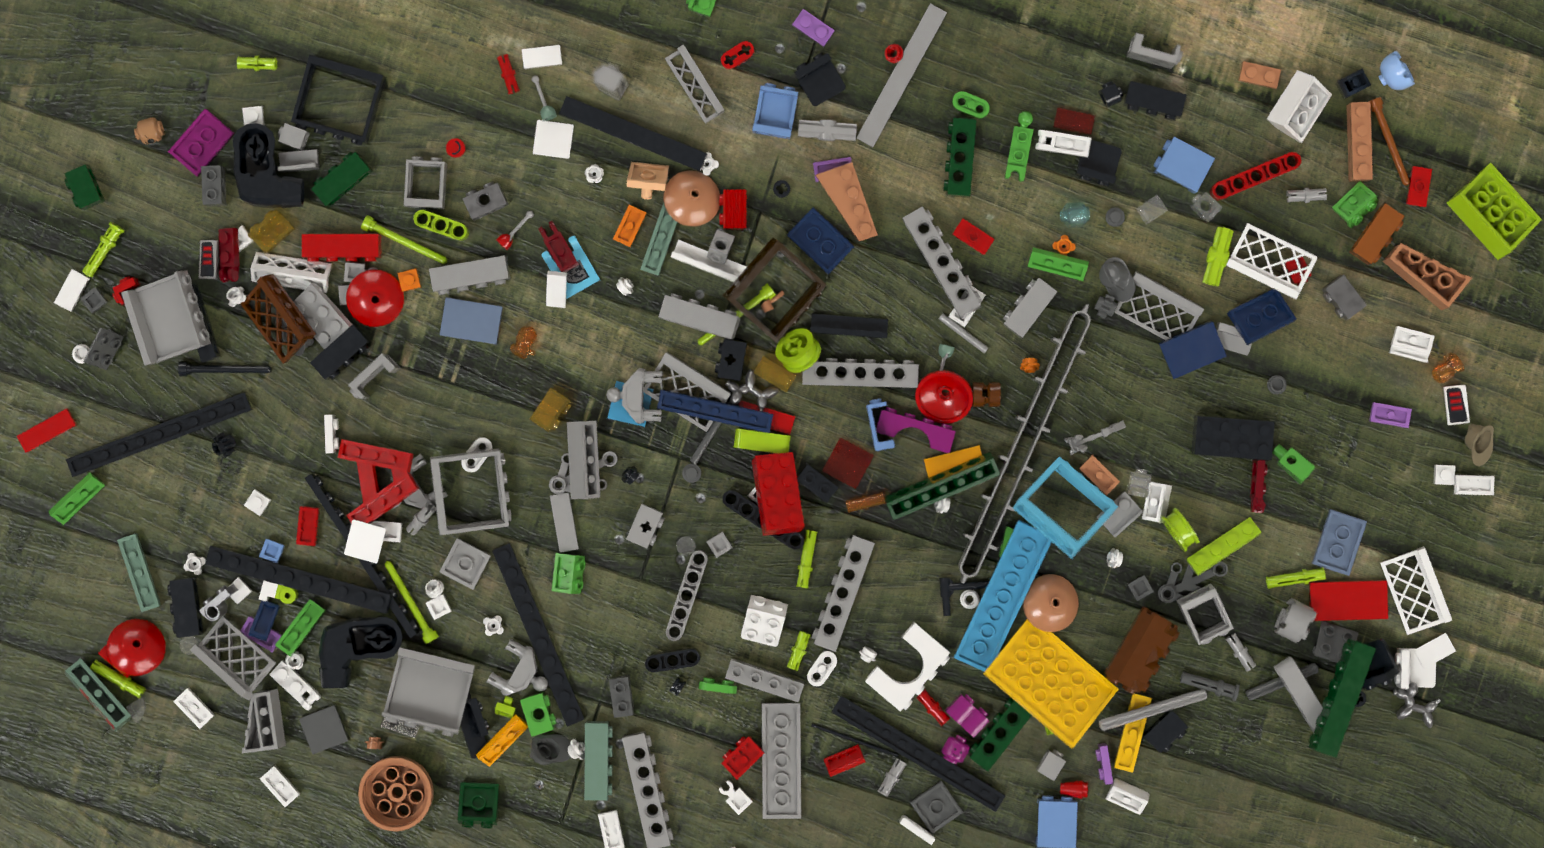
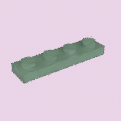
M664 203L640 269L657 276L660 274L677 222L668 214Z
M137 533L118 539L117 541L141 612L161 606Z

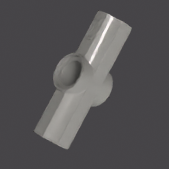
M799 120L798 137L818 138V140L856 141L857 124L837 123V121Z

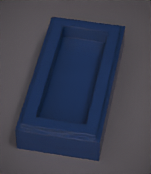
M261 600L248 635L267 642L280 605Z

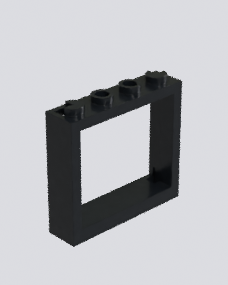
M309 55L291 122L302 130H307V127L314 129V133L325 136L327 132L333 134L332 138L343 141L345 137L351 139V143L362 146V142L368 144L386 77ZM316 66L377 83L362 136L302 119Z

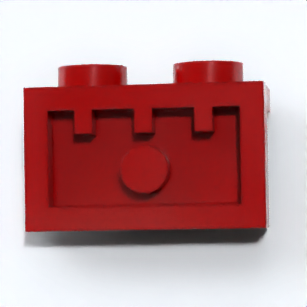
M743 736L736 743L738 747L733 752L729 750L722 757L724 761L721 764L736 780L765 753L752 740L751 736L747 738Z

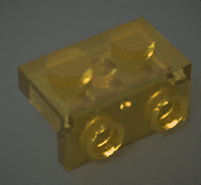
M271 210L264 216V220L260 224L257 223L250 229L248 236L254 240L265 254H268L295 228L280 211Z

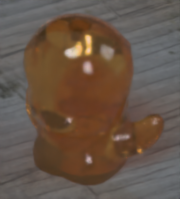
M530 326L520 328L515 339L516 343L510 346V350L515 356L526 359L528 355H535L536 352L530 349L537 339L535 329Z
M1449 353V356L1444 355L1443 359L1446 362L1432 369V377L1438 383H1446L1455 376L1456 372L1465 370L1463 363L1454 353Z

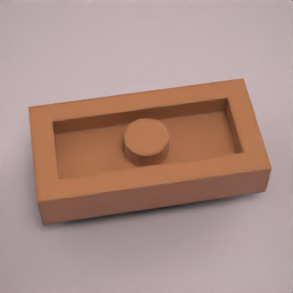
M1243 61L1238 81L1277 89L1281 70Z
M1093 455L1078 468L1106 496L1120 483Z

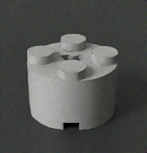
M1290 598L1287 601V604H1289L1288 608H1283L1275 623V628L1277 629L1274 632L1297 643L1301 639L1305 640L1309 633L1307 628L1310 622L1314 621L1317 612L1313 611V608Z

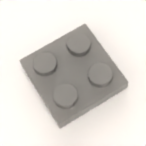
M457 538L439 572L474 590L492 555Z

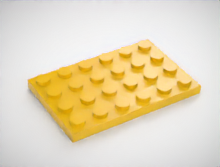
M1028 619L1023 622L983 673L1071 749L1074 748L1119 690L1052 632L1037 629Z

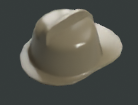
M1470 424L1468 426L1465 444L1472 451V461L1476 466L1484 465L1492 454L1494 433L1492 425L1484 427L1482 425Z

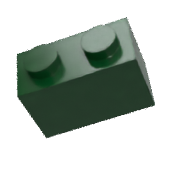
M85 164L64 173L66 179H64L65 184L69 190H72L74 195L72 200L76 207L86 210L105 202L91 166Z

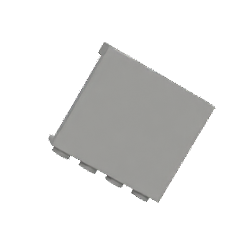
M187 270L174 272V275L121 293L145 366L157 364L211 344L209 333L203 321V314L200 311L198 299L191 284L192 280Z
M399 647L398 659L382 716L386 718L385 721L397 723L398 720L405 722L404 725L415 728L416 725L423 726V730L428 732L440 730L442 735L453 737V734L458 735L475 665Z

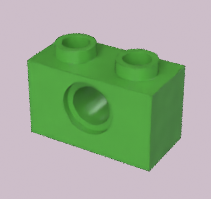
M544 691L520 699L531 737L555 729L554 725L557 724L554 713H550L548 706H551L549 696L544 694ZM535 709H542L544 717L537 718L534 714Z

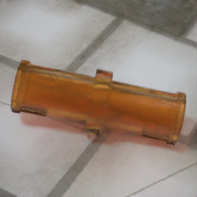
M883 492L870 496L862 495V498L846 501L848 513L861 509L869 510V507L886 504Z

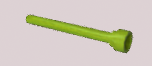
M368 215L365 217L361 225L362 230L366 232L375 231L441 264L447 263L445 256L378 225L374 218Z
M768 283L761 287L762 289L757 296L743 305L748 311L764 299H772L776 296ZM739 310L735 311L737 317L743 316ZM706 333L698 339V344L704 345L716 335Z
M386 561L385 567L423 631V641L425 644H428L437 639L439 636L436 630L433 631L432 628H429L392 562Z

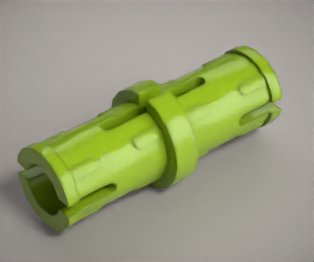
M260 56L237 57L238 69H254L255 71H260V69L277 70V58H260Z
M799 631L797 641L791 649L792 654L787 665L788 668L796 671L799 670L803 655H806L807 651L805 650L811 634Z

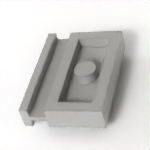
M1125 491L1114 500L1118 508L1103 524L1114 538L1143 513ZM1101 511L1096 518L1099 519L1105 512Z

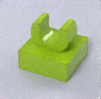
M506 696L503 704L497 702L495 714L511 719L516 711V708L511 707L513 698Z

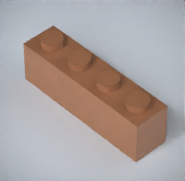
M1353 102L1346 105L1349 182L1370 181L1373 179L1370 102Z

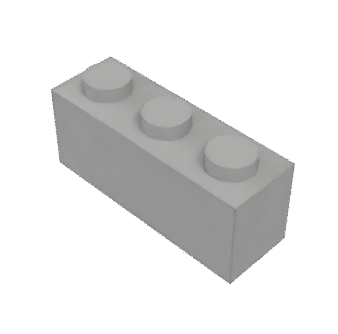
M1040 278L1036 281L1034 279L1031 280L1026 287L1028 292L1025 296L1020 295L1014 303L1017 305L1013 311L1009 310L1003 317L1005 320L1003 325L1020 338H1023L1057 293L1055 289Z

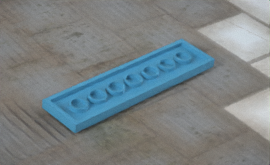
M1020 520L1017 521L954 655L955 659L985 671L998 655L1052 542L1035 527Z

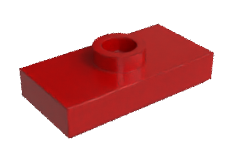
M1412 166L1406 205L1426 207L1432 169Z
M965 219L961 220L952 234L983 256L995 240Z
M299 507L297 545L316 546L320 508Z
M859 744L823 759L830 777L866 762Z

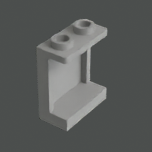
M1136 33L1132 37L1127 57L1169 69L1177 65L1178 62L1180 63L1183 51H1180L1181 45L1177 44L1172 49V53L1167 54L1142 47L1141 44L1144 36L1142 34Z
M382 353L349 384L351 387L349 391L357 399H368L370 396L364 391V386L384 368L389 373H396L401 368L388 354Z

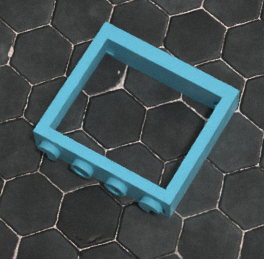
M1061 457L1054 461L1018 499L1013 507L1015 511L1071 559L1118 508L1111 498L1105 496L1097 486L1092 485L1085 479L1083 474L1077 472ZM1054 471L1058 472L1105 512L1078 542L1028 500Z

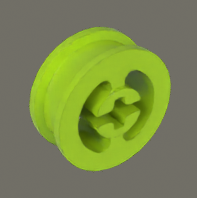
M799 328L788 332L785 337L780 339L775 353L777 359L783 363L787 371L799 373L810 368L818 360L821 346L809 330Z
M1174 508L1172 509L1173 513L1167 517L1162 516L1161 520L1175 542L1186 552L1188 551L1187 547L1194 542L1198 544L1200 541L1178 509Z

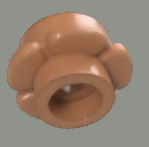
M369 737V741H365V743H367V749H382L384 741H380L381 737Z

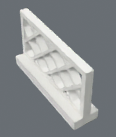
M1247 223L1227 266L1297 299L1318 257ZM1251 229L1257 232L1259 240L1248 243L1246 237L1248 230ZM1260 234L1266 236V238L1261 239ZM1245 239L1246 244L1241 246L1243 240ZM1272 239L1275 241L1277 248L1266 252L1262 241ZM1260 242L1264 253L1253 256L1249 245ZM1247 246L1250 257L1246 259L1237 257L1238 250ZM1291 248L1294 257L1283 260L1280 249ZM1278 250L1281 261L1270 265L1267 254ZM1265 255L1268 266L1257 267L1254 258ZM1302 256L1311 258L1310 265L1301 269L1298 258ZM1295 259L1299 270L1288 273L1284 262ZM1282 263L1285 274L1281 276L1274 275L1271 267ZM1307 269L1305 275L1303 276L1302 271ZM1300 272L1302 278L1300 285L1292 284L1289 275Z
M1424 546L1380 562L1407 635L1452 621ZM1415 555L1417 559L1415 568L1412 569L1405 566L1406 559ZM1391 563L1399 565L1400 568L1396 576L1388 573L1385 565ZM1402 567L1413 571L1409 581L1398 577ZM1415 573L1424 578L1421 587L1411 583ZM1396 580L1407 584L1403 593L1394 590L1393 586ZM1409 585L1419 589L1415 599L1405 595ZM1422 591L1431 596L1428 605L1418 601ZM1396 594L1401 596L1400 600H1398ZM1403 598L1414 602L1410 611L1401 608L1400 604ZM1416 603L1426 607L1422 617L1412 613ZM1429 609L1437 612L1438 620L1430 622L1424 619ZM1410 615L1420 619L1418 626L1409 629L1407 624Z

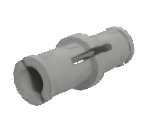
M1304 188V190H1287L1286 197L1289 196L1287 202L1304 201L1309 203L1315 200H1327V194H1325L1327 189Z
M427 502L421 511L414 515V519L406 527L407 532L409 533L414 528L411 535H416L421 527L429 522V518L436 511L435 505L429 509L432 503Z
M1231 634L1235 642L1232 641L1230 636L1225 640L1234 651L1233 655L1235 658L1238 657L1247 672L1251 670L1247 662H1249L1252 668L1256 666V663L1248 654L1247 647L1243 646L1237 634Z
M896 758L889 772H886V777L877 791L888 797L895 783L899 782L900 779L898 778L907 764Z

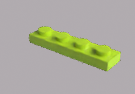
M1249 517L1187 558V562L1197 576H1199L1261 535V531Z

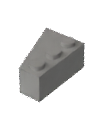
M278 689L253 693L254 695L250 700L249 720L245 730L246 738L242 753L279 749L286 746Z

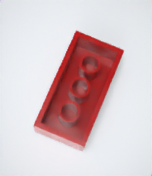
M793 452L755 456L752 460V468L763 536L801 532L804 528Z

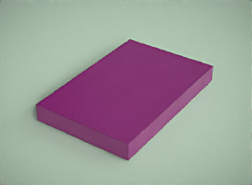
M205 108L168 152L196 177H199L201 175V166H208L235 133Z

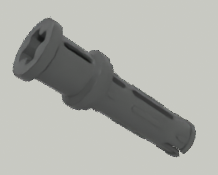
M1185 671L1182 672L1180 683L1215 692L1216 696L1232 698V701H1236L1240 689L1238 684H1228L1224 680L1214 681Z

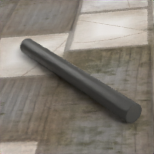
M729 396L726 403L733 405L730 400L731 396ZM713 422L690 459L692 463L697 464L722 424L721 422Z

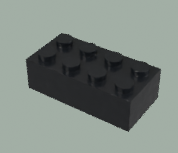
M1194 416L1191 454L1272 460L1275 422Z

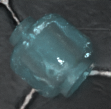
M1083 202L1066 203L1063 210L1060 211V219L1069 228L1083 227L1090 219V211Z

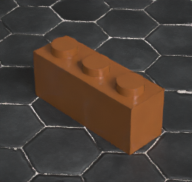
M1386 203L1382 204L1349 253L1367 265L1376 263L1382 255L1380 253L1382 248L1387 247L1391 243L1393 232H1397L1402 227L1404 216Z

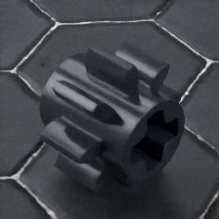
M223 432L213 439L212 449L216 455L220 456L223 454L224 458L235 452L236 441L231 435L225 436Z

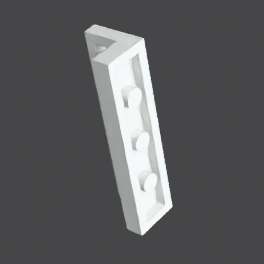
M678 240L675 250L671 254L673 259L734 282L746 269V266L726 259L725 264L714 262L707 258L708 251Z
M256 252L250 268L251 281L257 282L261 276L274 274L279 283L284 287L305 290L311 283L315 282L324 293H327L329 288L328 277L332 264L307 262L305 259ZM259 259L267 260L269 263L258 264ZM286 263L287 266L278 267L277 264ZM305 266L306 269L297 270L296 267ZM317 269H326L324 274L315 272Z

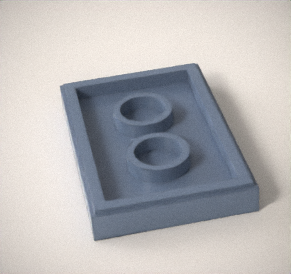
M445 298L440 336L497 345L503 307Z
M1329 509L1312 564L1349 576L1367 521Z

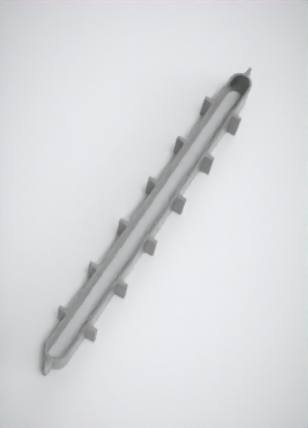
M1084 305L1081 311L1070 315L1060 339L1051 338L1050 340L1057 344L1042 379L1038 377L1033 378L1039 385L1024 418L1020 416L1015 418L1022 423L1007 457L998 456V458L1004 461L999 472L1000 475L997 477L989 496L981 494V497L987 501L972 534H963L969 538L958 564L959 570L962 573L960 582L963 584L967 577L977 575L989 548L997 551V548L991 545L1006 509L1015 511L1009 506L1024 470L1033 471L1026 465L1041 432L1050 433L1051 431L1045 428L1044 425L1059 392L1063 394L1068 393L1067 390L1062 388V385L1076 354L1083 355L1086 353L1079 347L1091 321L1090 316L1087 314L1089 305ZM1076 314H1080L1085 318V325L976 568L972 573H964L962 570L964 560L1071 322Z

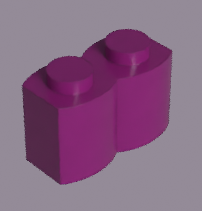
M960 693L945 711L972 737H975L989 722L987 718L989 714L981 707L977 709L973 705L975 701L967 694L963 696Z

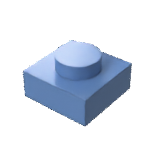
M267 538L259 557L279 563L285 545Z

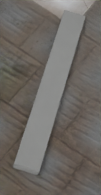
M930 3L904 50L903 58L894 68L856 139L872 148L874 147L947 12Z

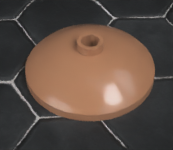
M688 170L674 175L669 180L663 194V201L668 214L676 222L685 226L696 227L708 223L717 214L720 207V192L715 182L709 176L699 171ZM691 193H697V197H693Z
M1054 574L1035 578L1023 601V610L1028 621L1037 629L1046 632H1056L1068 627L1075 619L1079 606L1078 595L1073 585L1067 579ZM1054 599L1057 600V605H1056V606L1053 605V600H1054Z

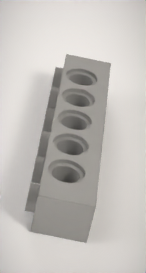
M922 206L903 217V222L960 319L981 308L980 302H982V299L977 291H972L970 287L973 285L967 275L963 276L961 269H963L958 259H953L950 254L953 252L948 242L944 244L941 238L943 233L938 226L934 227L931 222L933 217L928 209L925 211ZM921 225L929 227V231L925 234L920 233L918 229ZM931 241H936L939 247L936 250H931L928 244ZM945 257L949 260L947 266H940L938 260ZM950 274H956L959 279L957 282L951 283L947 278ZM965 290L968 293V297L960 299L957 296L958 292Z
M826 358V362H818L817 360L810 368L803 371L802 385L917 388L919 364H914V361L903 360V364H895V360H884V364L876 363V360L864 359V363H857V359H845L844 363L838 362V359ZM818 367H826L828 373L825 377H819L816 374ZM838 367L846 369L847 374L845 377H837L835 371ZM856 368H864L866 371L865 377L857 378L855 376ZM876 368H882L885 371V376L882 379L874 376ZM896 368L904 371L902 379H896L893 376Z
M855 535L847 539L844 547L847 549L845 557L841 555L838 567H841L839 574H834L831 583L834 585L832 593L828 592L825 603H828L826 610H821L818 621H821L819 629L815 628L812 639H815V645L836 652L872 553L874 542ZM853 551H858L861 554V558L857 562L850 559V554ZM847 569L853 570L855 574L850 580L845 579L843 576L844 571ZM841 587L848 590V594L844 598L837 595V590ZM834 605H838L841 608V613L837 616L832 615L830 612L831 607ZM828 623L835 626V630L831 634L824 631V626Z
M646 731L625 735L622 737L647 848L670 846L671 840H674L672 829H668L666 822L669 821L668 811L664 810L662 805L665 802L663 791H659L660 776L658 772L655 773L653 766L656 765L655 755L651 754L649 749L652 746L651 737L646 735ZM642 748L645 751V756L637 757L635 749ZM647 767L649 775L642 776L639 773V768ZM649 785L653 787L654 793L647 795L644 793L643 788ZM650 804L656 805L658 812L650 813L648 806ZM654 823L662 825L660 832H655L652 829Z

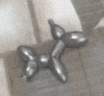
M753 369L747 372L745 384L738 386L736 383L730 382V380L725 384L733 392L730 398L733 405L740 402L742 394L751 392L758 397L759 411H763L767 404V399L774 397L778 393L779 388L769 387L764 391L754 386L755 372Z
M1414 682L1409 684V689H1406V691L1394 689L1393 695L1405 701V705L1397 711V719H1405L1412 711L1422 713L1425 725L1431 728L1433 726L1431 712L1436 709L1437 704L1441 700L1438 698L1436 701L1428 702L1425 706L1415 704L1413 697L1418 692V686Z

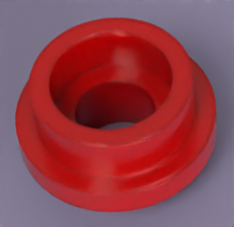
M891 44L885 49V58L890 63H897L903 58L904 51L898 44ZM897 51V55L893 57V52Z

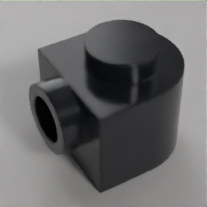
M1112 81L1101 85L1103 89L1099 90L1098 93L1106 108L1122 101L1123 93L1119 86L1116 87V84H1113Z

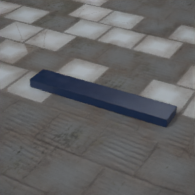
M662 389L657 409L770 433L774 415L768 412Z

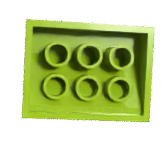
M1489 163L1447 202L1449 207L1497 260L1512 252L1542 220L1492 163Z

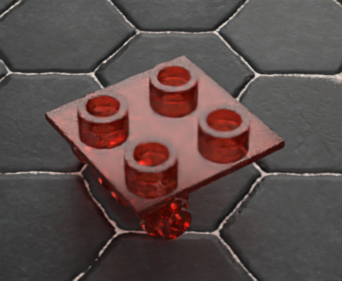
M840 437L822 471L856 489L874 455Z

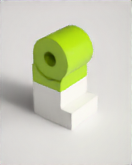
M263 581L259 599L268 601L269 597L280 599L285 604H290L297 600L298 591L294 588Z

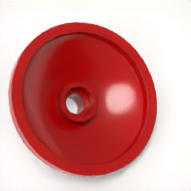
M372 269L358 274L351 281L346 293V303L349 312L358 322L366 326L380 327L391 323L398 317L403 308L404 293L399 281L392 274L383 270ZM373 296H377L379 298V301L377 303L372 302L371 299Z
M941 370L932 372L922 378L917 386L915 399L919 410L925 417L937 423L949 424L963 419L969 413L973 403V392L969 383L962 376L951 371Z
M131 619L122 622L114 628L107 641V655L111 664L118 671L130 676H141L155 670L162 662L166 650L165 639L160 629L153 623L143 619ZM139 642L140 646L134 647L133 643Z

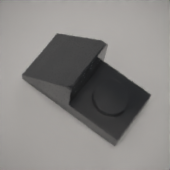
M1363 68L1335 82L1343 99L1371 86Z

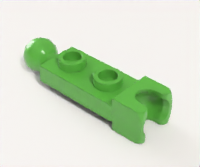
M1023 111L1019 114L1018 121L1020 127L1014 126L1005 179H1009L1011 172L1016 171L1019 174L1018 180L1024 182L1033 129L1028 128V125L1033 121V116L1028 111Z

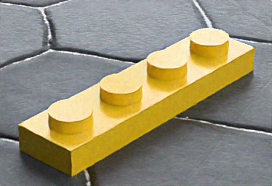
M1136 693L1132 694L1128 711L1150 705L1152 698ZM1147 718L1124 724L1114 768L1133 773Z

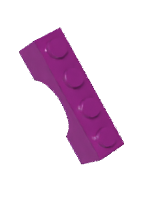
M886 407V410H881L876 426L877 433L895 437L904 428H918L928 437L930 448L950 453L956 431L952 430L953 426L942 423L941 427L933 425L934 421L925 418L922 421L915 420V415L904 413V416L896 414L897 410Z

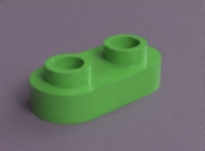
M964 91L956 93L952 100L953 107L956 110L977 119L986 117L990 110L986 100ZM961 98L964 99L965 104L960 105L958 103V100ZM977 106H981L983 108V111L981 113L976 111Z
M704 677L703 681H699L698 689L730 694L737 693V685H734V681L723 680L722 683L715 682L714 678Z

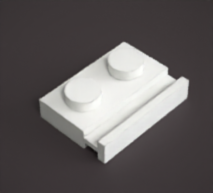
M1396 326L1389 353L1428 363V357L1435 336Z

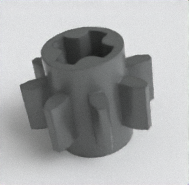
M1108 294L1105 297L1099 296L1094 309L1098 310L1096 315L1106 318L1107 315L1112 317L1118 305L1113 302L1115 297Z

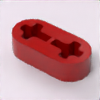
M743 41L725 52L721 57L722 66L727 70H732L750 59L754 54L753 45L748 41ZM742 46L751 48L749 55L745 53L740 56L738 55L742 51ZM735 55L737 56V58L733 60V65H730L729 63H724L726 62V56H729L730 58L734 57Z

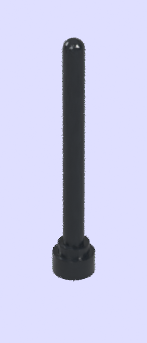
M179 361L178 363L179 377H187L192 373H270L272 371L270 366L192 365L187 361Z

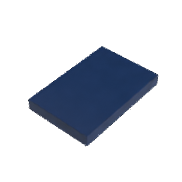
M814 207L787 234L827 274L854 248Z
M1272 289L1227 313L1247 346L1295 322L1297 319L1280 292L1276 289Z
M1209 321L1159 343L1173 379L1227 356L1213 321Z

